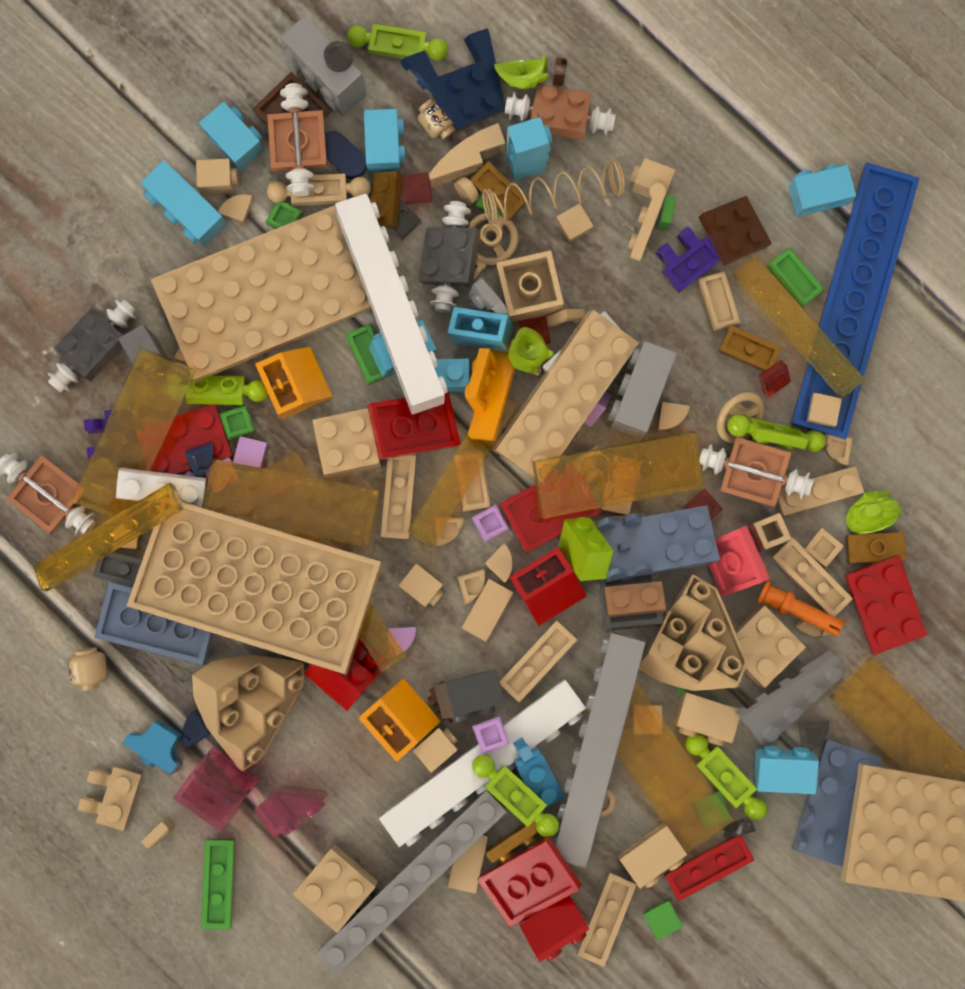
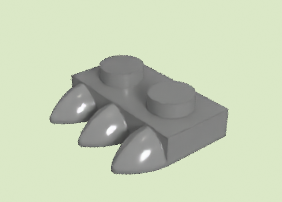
M482 278L473 284L466 299L468 309L504 315L509 314L504 303Z

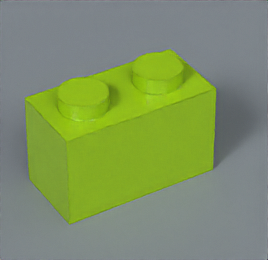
M591 518L565 519L558 547L579 580L606 579L613 555L611 546L599 529H597Z

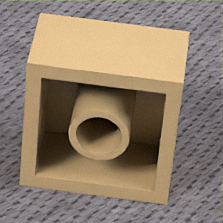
M551 250L496 263V274L503 303L509 311L508 316L512 323L555 314L563 310L564 302Z
M368 408L312 420L323 475L327 479L382 467L381 461L378 458Z
M758 606L735 629L748 661L744 672L759 687L765 688L806 648L766 606Z
M334 844L293 895L338 933L373 891L378 881Z

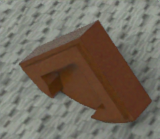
M556 58L553 85H564L567 65L566 58Z

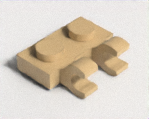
M114 766L112 773L93 768L89 772L87 782L107 786L103 801L84 796L80 800L78 810L98 814L96 823L124 831L143 774L119 766Z

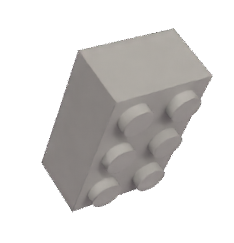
M305 15L280 37L284 47L282 52L288 59L286 60L288 67L295 74L300 72L306 78L304 82L313 93L318 91L324 97L323 102L332 112L337 110L342 116H345L367 95L362 73Z
M644 341L641 348L635 347L627 366L631 373L625 374L617 392L622 397L620 401L615 400L607 419L612 421L611 430L640 441L642 440L650 426L677 354L676 352Z

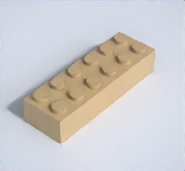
M595 310L587 312L492 450L535 481L542 483L639 342Z

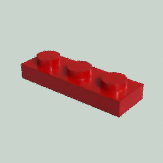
M737 833L682 863L675 870L665 872L664 876L679 902L755 860L742 835Z

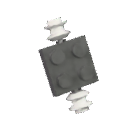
M451 201L450 205L444 206L448 216L442 218V222L448 228H426L418 281L422 284L440 285L432 289L431 292L436 295V300L430 301V305L435 307V311L441 313H451V309L457 307L452 301L454 297L459 296V293L452 288V285H473L480 231L477 228H464L469 225V222L464 219L465 215L470 214L471 210L466 207L465 203L459 201Z
M125 299L121 303L115 300L117 307L114 310L106 309L107 315L112 321L109 319L106 321L91 307L54 347L68 361L67 365L56 363L58 371L55 374L47 373L51 377L48 382L59 392H62L64 389L70 392L68 384L71 381L79 382L78 376L75 373L77 371L91 382L123 347L118 339L123 335L116 330V324L120 328L128 329V319H137L133 315L137 310Z

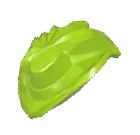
M545 55L541 59L516 60L494 64L498 75L514 88L524 90L534 88L538 83L544 82L549 77L548 73H546L547 56Z
M527 327L521 328L517 332L508 350V358L513 367L526 373H538L537 367L554 354L552 350L548 349L539 333Z
M890 490L864 492L862 497L852 504L846 514V525L851 532L857 534L873 533L888 528L897 521L898 516L902 514V509L897 500L888 497Z

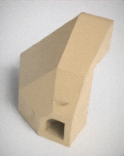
M692 574L664 614L663 625L657 626L648 641L639 670L661 683L691 691L736 688L748 664L747 658L718 589Z
M245 654L212 661L192 674L193 697L206 728L241 771H245L264 757L304 686V664L302 662Z

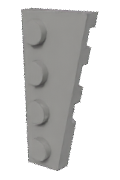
M829 650L801 668L800 675L794 679L787 677L778 683L780 688L769 695L764 692L755 698L756 704L748 709L742 707L735 711V713L761 746H769L848 671L838 656Z

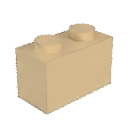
M684 692L681 696L673 725L680 727L679 733L695 737L697 733L707 735V742L723 746L724 741L733 743L740 718L735 713L738 710L737 708Z
M662 822L619 853L617 857L641 889L643 886L649 888L661 879L659 875L667 869L673 871L684 862L682 858L687 853L668 826Z

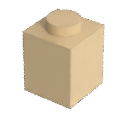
M644 158L641 167L635 166L630 181L634 182L632 192L652 199L649 194L652 183L658 180L663 181L668 190L675 169Z
M230 159L196 160L197 188L202 196L235 194V185H239L238 168H234Z
M780 513L748 526L759 552L791 539Z
M418 564L414 565L398 585L426 608L429 604L435 606L444 594L441 591L444 585Z
M439 726L417 745L413 752L432 773L458 750V747L455 745L458 739L448 728L443 731Z

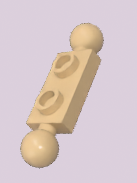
M345 173L314 175L313 178L308 180L310 184L314 185V190L310 191L309 195L302 197L294 196L292 192L287 191V185L282 181H273L267 187V196L271 201L280 203L285 201L287 197H291L292 206L335 204L347 200V194L357 197L366 193L369 195L371 192V184L366 178L356 177L350 183H347Z

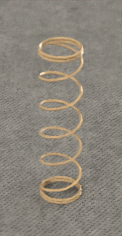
M617 160L609 161L604 168L601 181L593 168L585 166L579 175L578 188L569 174L564 171L560 172L555 179L554 194H552L549 186L543 179L535 177L530 186L529 202L523 190L517 184L510 183L505 192L504 208L492 190L489 188L484 189L483 205L486 217L490 224L497 223L498 214L495 197L505 221L508 220L507 196L510 186L513 185L521 192L532 216V188L536 180L542 181L546 186L557 210L556 186L558 178L562 174H565L570 179L576 190L579 203L582 204L580 187L581 177L585 169H590L594 172L601 185L603 197L606 199L605 174L608 167L611 188L617 196H620L625 190L622 168ZM614 165H615V167H616V170H617V173H618V177H619V184H620V189H619V190H618V188H617V186H616L615 179H614V172H613V166H614ZM488 198H489L490 205H491L492 215H491V211H490V207H489Z

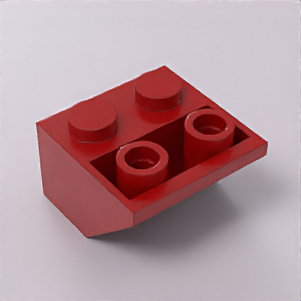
M559 547L509 577V580L538 626L587 597Z
M359 635L347 675L311 664L304 674L348 711L391 661Z
M571 895L519 922V926L539 962L544 959L547 961L553 960L561 954L562 947L570 942L572 945L577 944L587 936L586 931L590 929L585 916Z

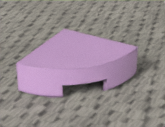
M605 391L584 423L592 427L606 409L611 394Z
M416 627L388 628L389 657L399 655L410 647L416 636Z

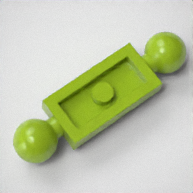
M373 24L371 33H368L360 25L352 26L347 32V41L351 46L360 48L365 44H369L368 52L373 55L404 59L407 56L425 51L431 59L440 61L448 55L449 51L448 44L441 38H435L430 42H426L427 33L423 31Z
M189 375L188 384H184L180 379L171 378L163 385V393L168 399L179 400L186 395L187 404L243 405L244 396H248L254 402H261L269 395L262 380H254L249 385H246L245 376L212 375L195 382L192 375Z
M742 414L731 416L727 422L728 431L733 436L740 437L750 433L754 441L764 445L771 442L788 450H793L796 447L800 449L806 448L810 452H819L826 444L824 434L817 430H811L805 434L797 427L750 417L747 418Z
M697 733L695 737L688 736L685 741L686 750L694 756L701 757L696 766L735 808L743 803L747 817L752 820L763 819L768 811L767 804L759 797H752L751 794L757 790L753 783L718 745L709 750L707 738L703 734Z
M486 754L478 755L473 760L472 770L474 774L480 778L489 779L484 787L523 824L529 827L533 821L536 822V830L543 837H552L557 833L559 829L557 818L552 814L542 813L547 804L505 765H502L497 771L494 760Z

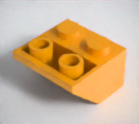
M311 347L280 352L255 364L274 408L282 420L333 398Z
M404 678L359 717V720L396 762L441 722Z

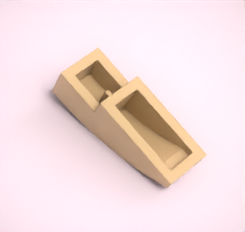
M494 124L476 132L451 149L429 173L431 188L476 174L483 167L482 160L505 153V140L499 124Z

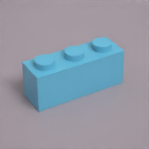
M541 117L507 127L506 157L514 181L546 171V164L550 161L548 152H551L550 142H552V136L548 125L543 126Z
M164 160L140 182L146 190L143 194L144 197L153 206L159 203L165 209L162 214L173 225L178 222L185 228L182 233L193 244L198 241L205 247L227 225L222 215Z

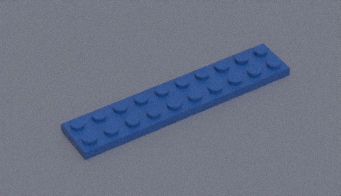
M868 162L863 166L856 197L853 201L790 425L810 431L817 430L824 435L828 434L844 440L847 439L919 177ZM813 393L842 398L837 426L834 428L806 422Z

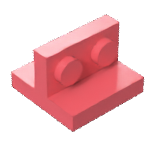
M748 525L715 539L720 561L708 564L721 597L769 580L770 577L765 563L760 556Z

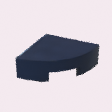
M212 441L185 450V455L195 477L203 475L212 463L214 456Z
M197 709L187 717L183 727L182 741L186 750L211 734Z

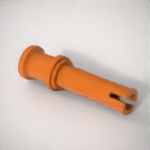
M766 581L756 603H765L777 609L781 615L789 613L838 637L840 629L844 625V620H840L794 598L793 592L780 590L772 586L770 581Z

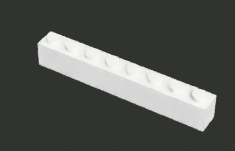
M367 193L335 203L337 219L411 414L413 415L444 404L445 393H448L446 383L442 376H437L434 369L438 367L436 357L433 351L428 352L425 342H428V338L423 325L419 327L415 319V317H418L417 308L413 300L408 301L406 292L409 291L405 277L403 275L399 276L396 268L399 267L395 252H389L386 243H389V237L385 226L380 227L377 219L380 218L376 203H370Z
M564 679L503 724L510 743L509 745L484 754L489 755L494 760L497 771L502 765H505L511 771L515 768L512 763L520 757L513 742L523 737L530 750L536 748V745L544 739L548 743L561 734L559 728L568 722L571 726L584 716L582 711L586 707ZM478 743L380 815L379 820L398 847L404 843L409 847L422 837L419 832L429 826L433 829L445 820L443 814L451 808L456 812L469 802L466 799L467 796L474 791L479 795L486 790L484 786L489 779L476 776L472 770L473 760L482 754Z

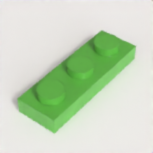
M205 839L201 929L230 930L232 928L236 839Z

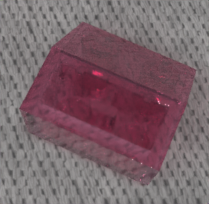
M212 747L189 774L173 799L221 832L228 827L260 779L247 770L241 771L232 759L215 747Z
M284 785L253 810L274 838L281 833L286 837L303 823L300 820L303 815H306L309 819L326 805L323 799L328 794L325 790Z

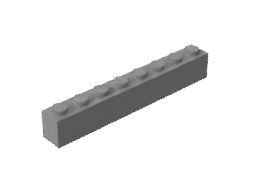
M613 631L610 637L605 636L601 653L606 654L603 665H597L593 680L598 682L596 693L590 692L586 709L591 710L589 720H583L579 732V737L584 738L581 749H575L571 763L576 766L574 777L568 776L564 790L565 793L569 794L567 804L561 803L557 820L562 823L559 832L552 836L551 839L567 863L585 869L589 862L647 641Z
M487 789L483 791L347 921L338 933H335L323 944L315 955L336 977L507 812V808Z

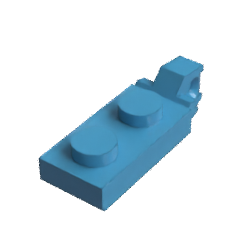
M523 737L513 742L520 756L514 760V765L525 785L547 804L545 809L565 798L540 750L537 747L530 750Z

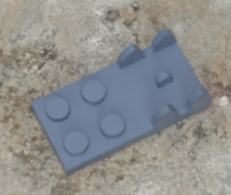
M707 505L645 517L632 513L621 521L614 522L611 518H605L596 523L597 529H599L613 549L606 583L718 563L720 561Z
M109 582L94 638L207 665L214 633L128 607L127 603L132 587Z
M825 739L818 759L816 794H807L791 849L843 867L859 763L880 767L882 758Z

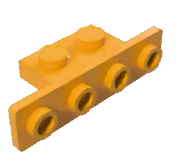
M479 348L477 358L472 363L471 379L465 387V398L474 410L468 431L470 439L491 441L496 439L515 371L506 352Z

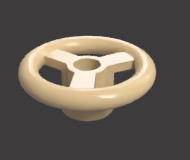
M486 213L479 214L473 218L466 228H476L480 223L488 221ZM498 215L496 224L488 223L481 228L479 244L492 247L497 257H485L477 252L476 260L488 266H495L497 262L509 260L513 256L518 246L519 237L517 229L511 220L505 221L503 215ZM503 225L506 226L510 233V244L506 251L500 245ZM489 234H493L496 236V239L490 241L486 237Z
M752 392L739 393L723 405L716 424L717 433L723 441L735 443L736 436H733L731 433L728 434L725 430V421L728 422L731 416L742 414L747 418L754 416L755 419H763L764 405L757 394ZM748 400L752 401L754 405L746 409L740 402ZM747 433L739 438L748 439L751 434Z

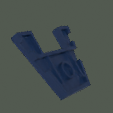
M488 28L469 34L464 39L476 62L474 64L437 76L425 51L407 56L400 62L406 71L410 69L419 79L417 83L423 90L428 89L437 99L435 103L459 130L498 115L505 110L499 75L494 67L496 61Z

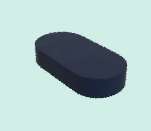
M336 131L325 133L327 160L341 174L345 173L348 179L363 176L367 168L364 155L341 133Z

